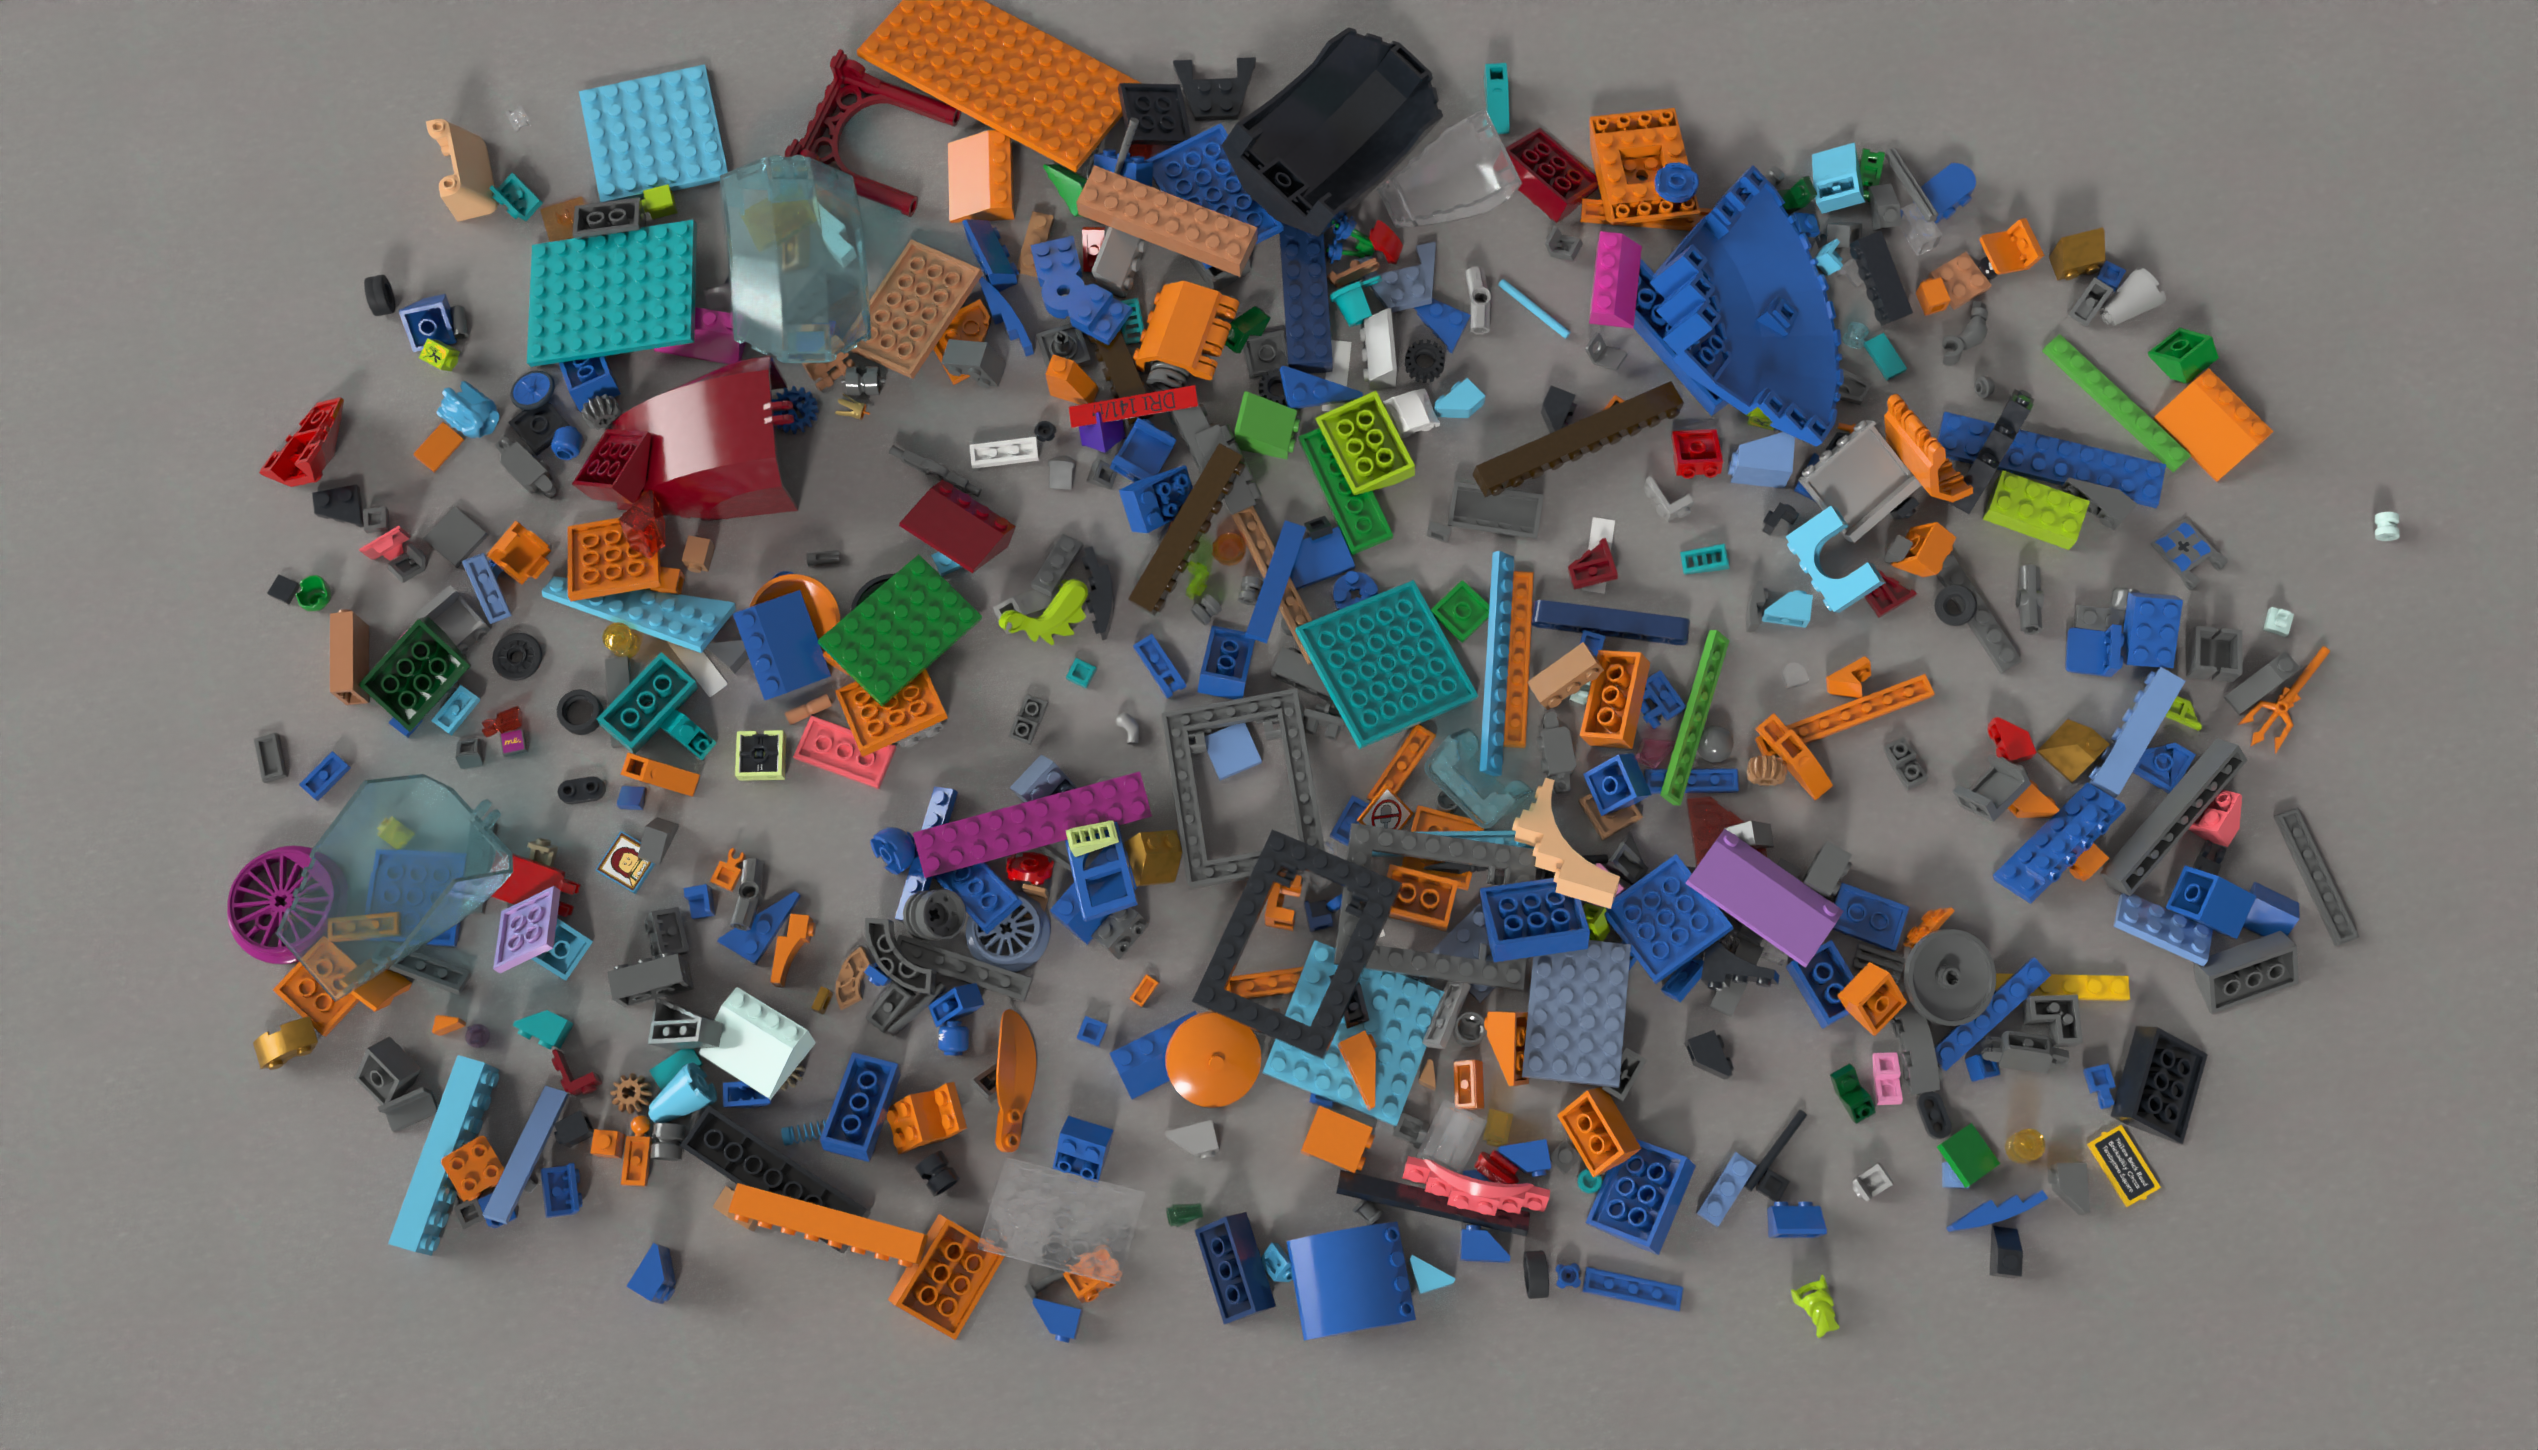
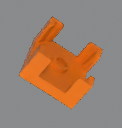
M1280 872L1279 875L1285 877L1286 873ZM1296 875L1290 888L1278 883L1274 884L1268 897L1265 911L1266 926L1289 931L1294 930V910L1283 908L1285 895L1300 897L1302 876Z

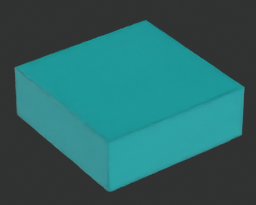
M1076 658L1066 676V680L1087 689L1097 668Z

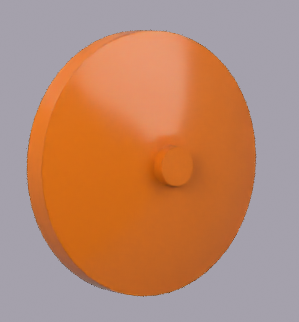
M802 574L778 576L764 584L754 595L749 607L800 590L818 639L841 621L839 606L834 595L823 583L810 576Z
M1213 1011L1199 1013L1184 1021L1173 1033L1166 1050V1071L1176 1091L1189 1102L1211 1108L1226 1106L1242 1098L1255 1083L1261 1067L1260 1045L1249 1027Z

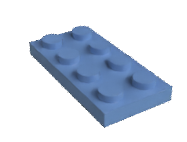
M2121 893L2113 927L2204 967L2209 958L2212 929L2167 910L2158 904L2142 899L2135 894L2129 896Z

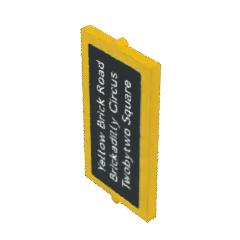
M2122 1125L2107 1133L2102 1132L2100 1137L2087 1143V1146L2126 1207L2139 1200H2146L2149 1194L2161 1188Z

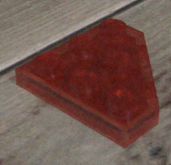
M1711 796L1686 800L1696 868L1724 828L1745 823L1731 811L1728 812L1720 806ZM1766 848L1755 849L1762 855L1767 857Z

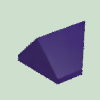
M1100 412L1096 413L1097 424L1079 427L1082 446H1087L1104 453L1122 439H1126L1123 420L1103 422Z

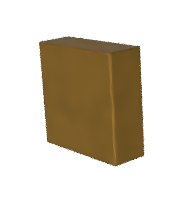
M821 986L811 1008L819 1014H825L833 993Z

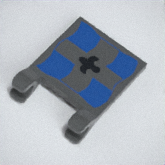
M2187 518L2151 542V546L2181 577L2184 585L2189 590H2193L2200 582V579L2190 572L2192 569L2208 558L2213 567L2218 571L2224 568L2228 562V559L2217 552Z

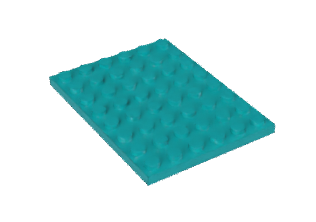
M694 219L642 227L637 231L620 232L585 239L573 238L532 245L527 364L530 367L694 343L697 223Z

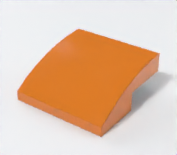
M370 959L343 978L339 985L376 1012L389 1006L394 997L408 991L412 982L400 973L372 964V959Z

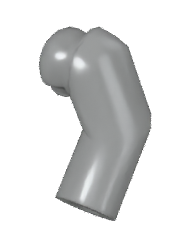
M1128 713L1118 715L1116 717V724L1128 731L1127 744L1138 745L1139 724Z

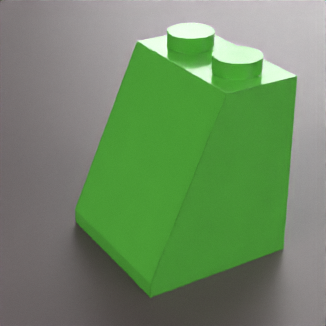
M1244 391L1235 428V442H1237L1240 450L1288 460L1289 452L1293 453L1295 448L1294 432H1298L1300 427V419H1297V410Z

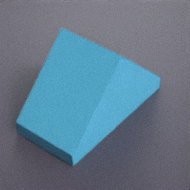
M1413 1255L1409 1260L1419 1295L1452 1285L1456 1279Z

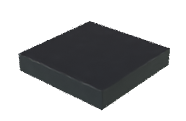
M549 401L536 409L523 410L508 422L536 456L551 445L555 431L558 428L570 426Z

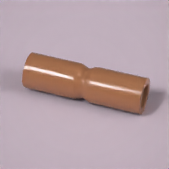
M824 694L809 701L807 704L785 712V716L789 724L792 725L809 717L811 714H816L831 707L832 703L828 695Z

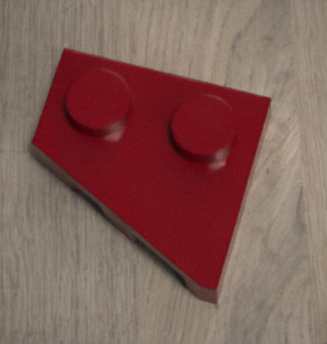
M1606 538L1601 539L1599 545L1591 551H1586L1580 559L1575 560L1568 566V573L1574 590L1618 579V573Z
M1878 570L1886 583L1866 595L1865 599L1878 618L1914 598L1917 593L1913 589L1908 590L1899 585V581L1885 576L1882 571Z

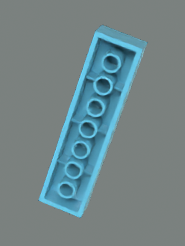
M460 1055L457 1056L388 1244L432 1256L433 1251L437 1250L440 1243V1231L448 1221V1209L450 1204L454 1203L457 1196L455 1187L441 1164V1159L473 1140L475 1135L480 1132L483 1124L481 1120L483 1113L489 1108L491 1103V1091L499 1081V1069L481 1061Z

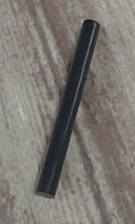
M1799 1110L1749 1177L1744 1185L1748 1191L1752 1192L1807 1117L1804 1111Z

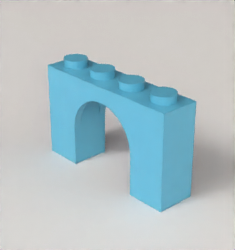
M1830 506L1787 535L1786 538L1789 541L1787 546L1794 555L1797 554L1801 560L1799 562L1800 567L1806 574L1809 572L1812 577L1811 584L1817 592L1821 591L1825 597L1823 600L1825 606L1829 611L1833 610L1840 613L1886 582L1875 565L1869 562L1841 579H1833L1823 571L1820 564L1822 547L1829 539L1849 526L1838 508Z

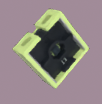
M774 730L758 734L756 731H737L736 778L739 781L785 780V732L783 730Z

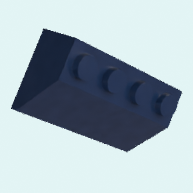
M1247 1212L1226 1216L1195 1230L1224 1325L1276 1307Z

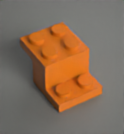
M955 1082L946 1083L933 1091L910 1094L891 1105L887 1112V1120L891 1126L893 1143L897 1148L898 1155L907 1153L918 1146L943 1142L967 1128Z

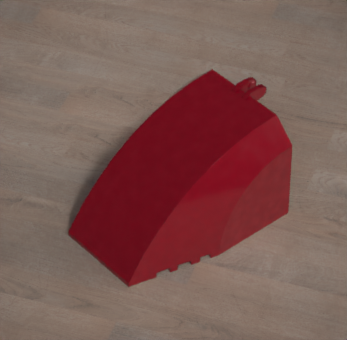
M772 356L752 358L721 367L633 407L611 423L612 429L645 431L651 434L646 481L642 489V495L634 504L617 502V509L640 513L656 511L660 515H676L689 519L690 517L700 518L705 521L798 511V506L781 480L775 436V425L793 423L794 416H774L773 413L790 410L793 408V403L790 401H772V390L788 388Z

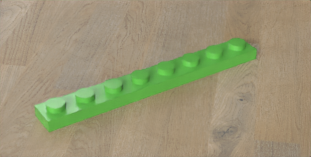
M2060 334L2044 347L2042 352L2153 455L2163 464H2166V467L2173 473L2191 457L2179 443Z
M1709 630L1660 796L1672 805H1681L1729 645L1730 640L1718 630Z

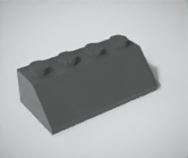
M2278 931L2210 955L2204 967L2194 963L2195 981L2209 1012L2213 1014L2298 984L2297 945L2282 931Z

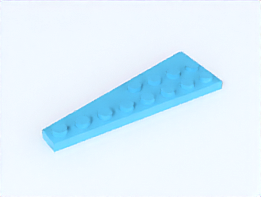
M556 576L542 589V596L544 598L699 653L703 652L736 610L735 603L729 601L654 592L646 589L570 602L568 598V578Z

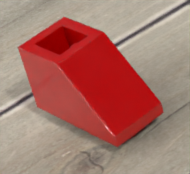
M2000 717L1993 718L1988 724V734L1996 744L1998 758L2003 757L2008 762L2016 764L2031 759L2037 753L2028 731Z

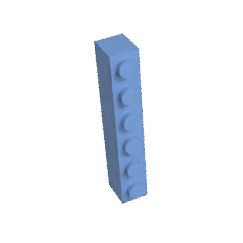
M2162 667L2148 674L2144 681L2147 684L2143 691L2139 690L2134 697L2133 702L2136 703L2132 710L2129 708L2122 718V721L2125 723L2122 728L2118 727L2111 736L2113 740L2112 745L2101 753L2099 758L2102 759L2099 767L2095 765L2088 776L2091 778L2090 784L2113 798H2116L2122 791L2185 683V680Z

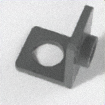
M1597 332L1585 348L1593 364L1615 371L1619 369L1628 356L1625 351L1606 346L1600 333ZM1598 341V349L1593 353V346Z

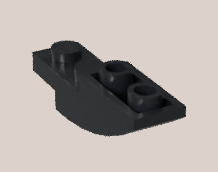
M1093 546L1084 548L1085 556L1082 557L1085 570L1090 569L1092 577L1088 578L1092 591L1088 592L1090 600H1086L1089 614L1094 613L1096 618L1095 621H1092L1095 633H1100L1102 640H1105L1108 637L1113 619V586L1108 564L1098 565Z

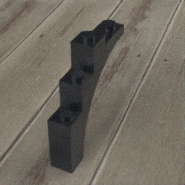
M2014 389L1996 424L1964 477L1965 483L1973 487V494L1949 504L1967 514L1971 513L1995 474L2001 460L2013 443L2019 429L2031 412L2035 400L2031 398V394L2024 390L2018 391Z
M1687 867L1691 873L1696 869V867ZM1718 940L1692 958L1694 960H1703V957H1705L1701 980L1711 990L1721 991L1722 988H1730L1731 979H1733L1732 982L1738 984H1747V981L1756 982V985L1762 987H1771V984H1779L1780 975L1776 970L1756 966L1738 958L1724 948Z

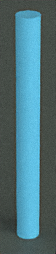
M1505 279L1499 282V287L1566 339L1571 332Z

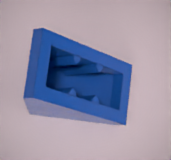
M742 1081L723 1083V1107L759 1108L771 1104L769 1098Z

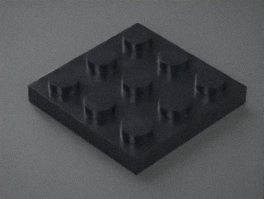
M1119 84L1117 88L1126 131L1131 118L1139 120L1131 145H1177L1191 138L1180 84Z

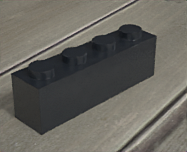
M1878 231L1849 244L1850 254L1857 263L1859 277L1864 281L1867 297L1872 301L1875 309V318L1880 322L1881 326L1912 314V308L1882 232Z

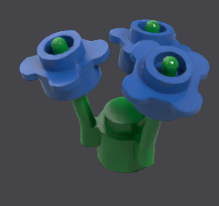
M1343 216L1334 225L1333 233L1336 234V238L1333 239L1332 244H1328L1326 249L1327 257H1330V264H1333L1334 260L1340 261L1342 255L1364 258L1365 255L1372 256L1375 251L1369 236L1355 229L1357 222L1352 220L1353 216L1349 220L1347 216ZM1349 236L1356 238L1355 248L1358 251L1342 250L1343 245L1342 243H1337V240L1339 241L1341 238L1347 239Z

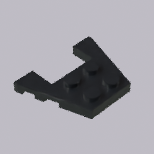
M1256 57L1237 58V78L1193 80L1192 60H1173L1174 71L1178 76L1179 83L1183 88L1195 121L1237 120L1239 118L1246 91L1256 66Z

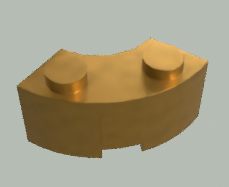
M310 1016L280 1025V1031L271 1035L269 1032H266L253 1042L260 1069L269 1068V1070H275L284 1066L288 1060L295 1056H305L312 1053L318 1040Z

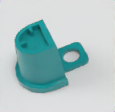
M1381 275L1361 283L1358 281L1330 295L1331 302H1336L1349 327L1363 324L1364 319L1372 316L1363 289L1382 282Z

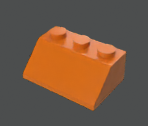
M1602 1087L1587 1090L1557 1115L1593 1178L1625 1162L1642 1149L1610 1094L1604 1091Z

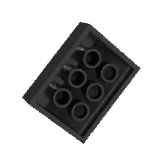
M2136 1026L2111 1117L2131 1127L2177 1144H2183L2208 1054L2158 1027Z

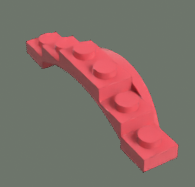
M1410 1156L1407 1158L1402 1179L1426 1184L1425 1192L1448 1197L1447 1205L1495 1216L1497 1209L1520 1214L1522 1207L1544 1212L1550 1197L1549 1189L1536 1187L1530 1183L1502 1184L1483 1181L1451 1171L1432 1160H1423Z

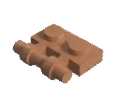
M837 336L801 362L813 381H816L819 377L821 378L815 384L819 391L826 387H831L834 381L841 375L845 376L847 367L855 366V363L850 358L843 363L842 360L849 354ZM836 365L837 368L833 370L831 373L827 374V371H829Z

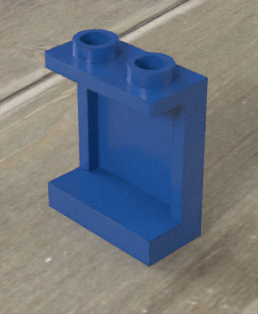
M1137 418L1121 449L1114 457L1110 469L1133 482L1157 475L1172 451L1176 439L1173 438L1174 436L1170 432L1155 428L1154 424L1149 420Z

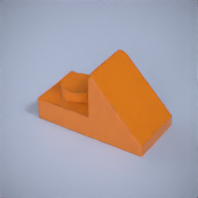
M1864 656L1827 676V692L1832 695L1862 698V685L1860 682H1864L1871 676V662Z

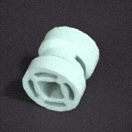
M2381 512L2375 515V524L2377 525L2375 539L2392 541L2400 537V530L2397 528L2399 523L2398 513Z

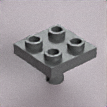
M1071 323L1036 334L1047 368L1053 354L1073 360L1079 367L1091 363L1082 332L1073 327Z

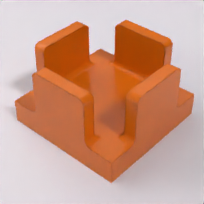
M515 521L486 556L519 584L523 585L529 577L537 579L550 564L545 557L551 550L548 548L549 545L535 533L527 530L519 522Z

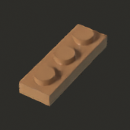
M1032 211L1017 264V270L1020 274L1037 277L1031 245L1049 240L1054 222L1053 215Z

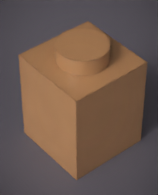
M688 535L682 557V562L687 569L695 573H700L701 571L709 572L715 550L714 544L710 539Z

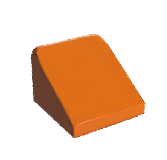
M437 1015L435 1016L432 1033L442 1036L466 1026V1022L458 1017Z

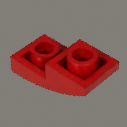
M1377 220L1375 227L1370 231V241L1376 251L1383 252L1388 263L1397 264L1403 244L1391 228L1382 221Z

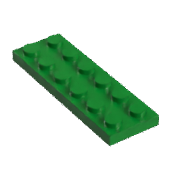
M1318 428L1298 436L1299 443L1351 554L1354 555L1393 539V533L1373 491L1357 495L1353 494L1321 429Z

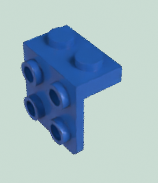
M2112 624L2106 631L2070 628L2067 631L2065 669L2073 673L2112 677L2123 666V655H2120L2121 647L2124 644V634L2121 633L2122 625Z

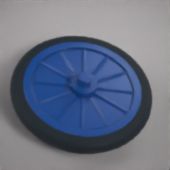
M531 371L522 375L511 388L510 398L512 403L517 408L523 410H532L544 405L554 393V379L544 371Z

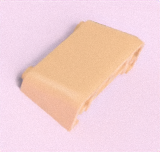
M444 119L426 121L428 133L433 139L437 140L443 155H451L454 174L448 175L440 181L439 191L442 200L457 222L493 213L498 207V202L492 197L494 193L489 189L491 185H495L484 140L480 136Z

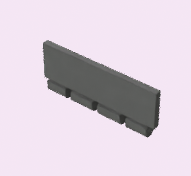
M1217 424L1194 435L1207 463L1219 443L1243 456L1237 442L1228 445L1229 442L1235 440L1229 425L1220 427ZM1244 462L1246 466L1240 476L1237 475L1233 481L1234 487L1231 493L1224 496L1231 515L1256 505L1255 500L1262 497L1256 482L1247 485V482L1253 480L1254 477L1246 462Z

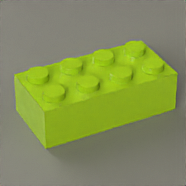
M2002 470L1995 480L1983 520L2069 550L2078 539L2090 501Z

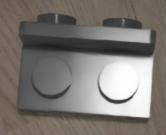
M679 907L651 911L644 925L646 933L650 934L651 937L650 951L652 956L658 959L661 958L662 954L668 952H675V954L679 955L688 954L689 947Z

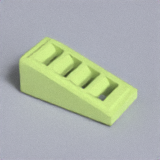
M1113 820L1066 830L1069 847L1075 857L1119 842ZM1105 830H1108L1110 837H1105ZM1096 833H1099L1100 839H1096ZM1090 836L1091 841H1087L1086 837Z

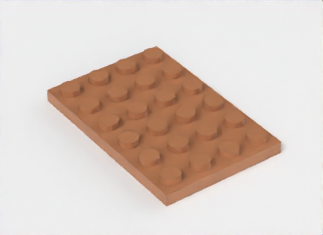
M911 239L842 340L845 349L914 379L982 277V270Z

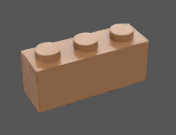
M1582 642L1527 683L1538 701L1549 710L1557 707L1569 695L1577 693L1587 682L1595 680L1604 669L1592 650Z

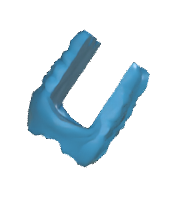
M466 381L461 382L460 388L462 392L456 393L450 387L444 388L442 392L444 399L441 401L442 407H439L436 412L440 418L445 419L451 427L456 428L465 436L473 439L491 434L495 430L500 414L493 400L479 392L478 389L473 388Z

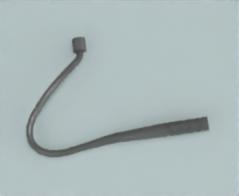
M1136 118L1130 119L1114 171V173L1119 175L1139 120ZM1097 147L1091 153L1092 156L1087 166V180L1091 174L1094 154L1099 152Z

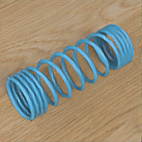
M817 1121V1138L813 1131L812 1122H810L811 1140L808 1137L805 1123L804 1141L800 1134L799 1125H797L798 1142L794 1136L793 1126L791 1128L789 1126L782 1128L781 1133L784 1145H792L793 1141L798 1144L800 1139L805 1143L806 1138L809 1141H812L813 1137L818 1140L819 1135H822L819 1122Z

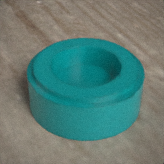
M1585 1169L1578 1175L1577 1185L1582 1192L1592 1194L1600 1189L1602 1177L1599 1175L1593 1178L1589 1169Z

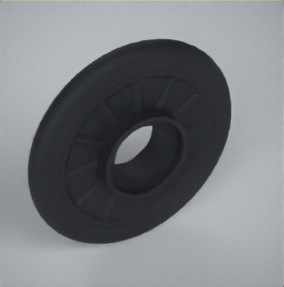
M513 633L505 636L498 642L493 651L492 661L494 668L500 676L508 680L518 681L530 677L537 671L542 661V649L539 642L531 635L525 633ZM517 651H521L523 658L519 662H513L512 655Z

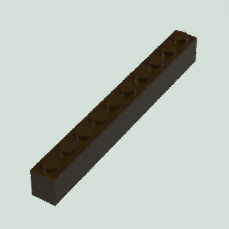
M1672 381L1476 465L1473 477L1484 497L1490 495L1497 496L1510 486L1513 488L1520 486L1526 479L1531 477L1536 479L1549 469H1559L1567 461H1577L1583 457V454L1588 452L1595 453L1609 443L1611 445L1616 444L1624 436H1634L1647 426L1652 428L1663 419L1675 418L1680 414L1684 402Z

